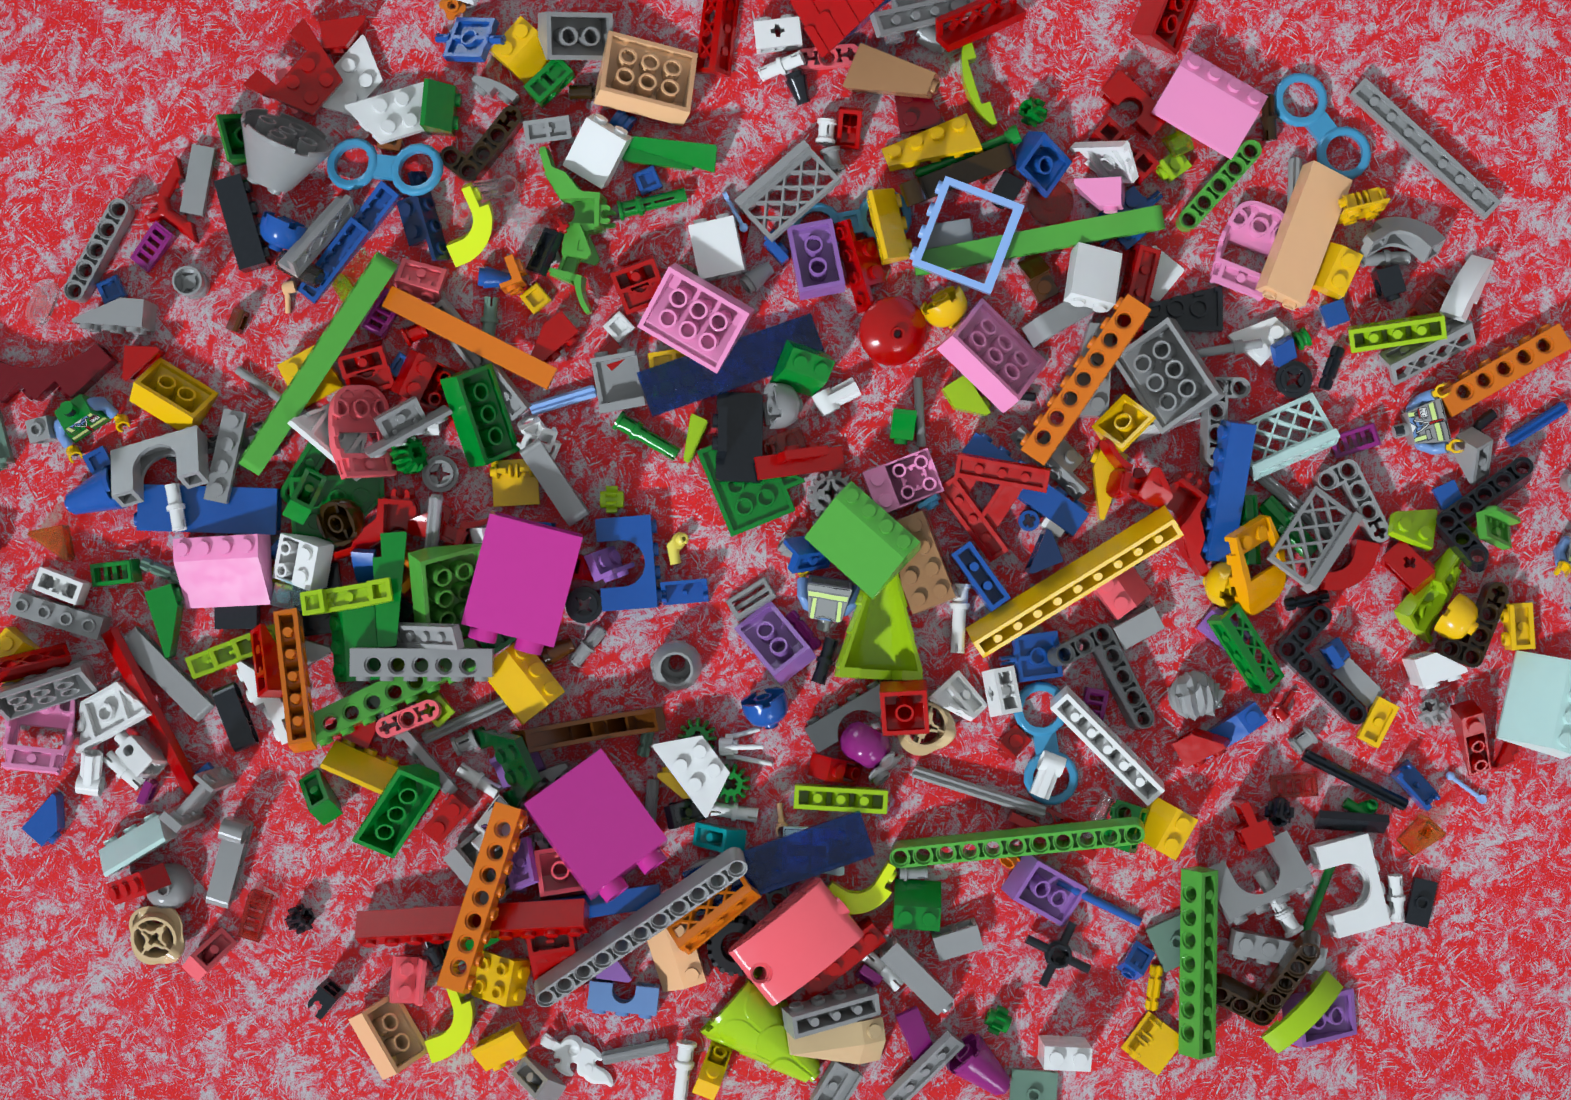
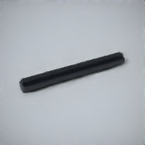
M1308 749L1302 755V761L1400 810H1405L1409 803L1408 799Z

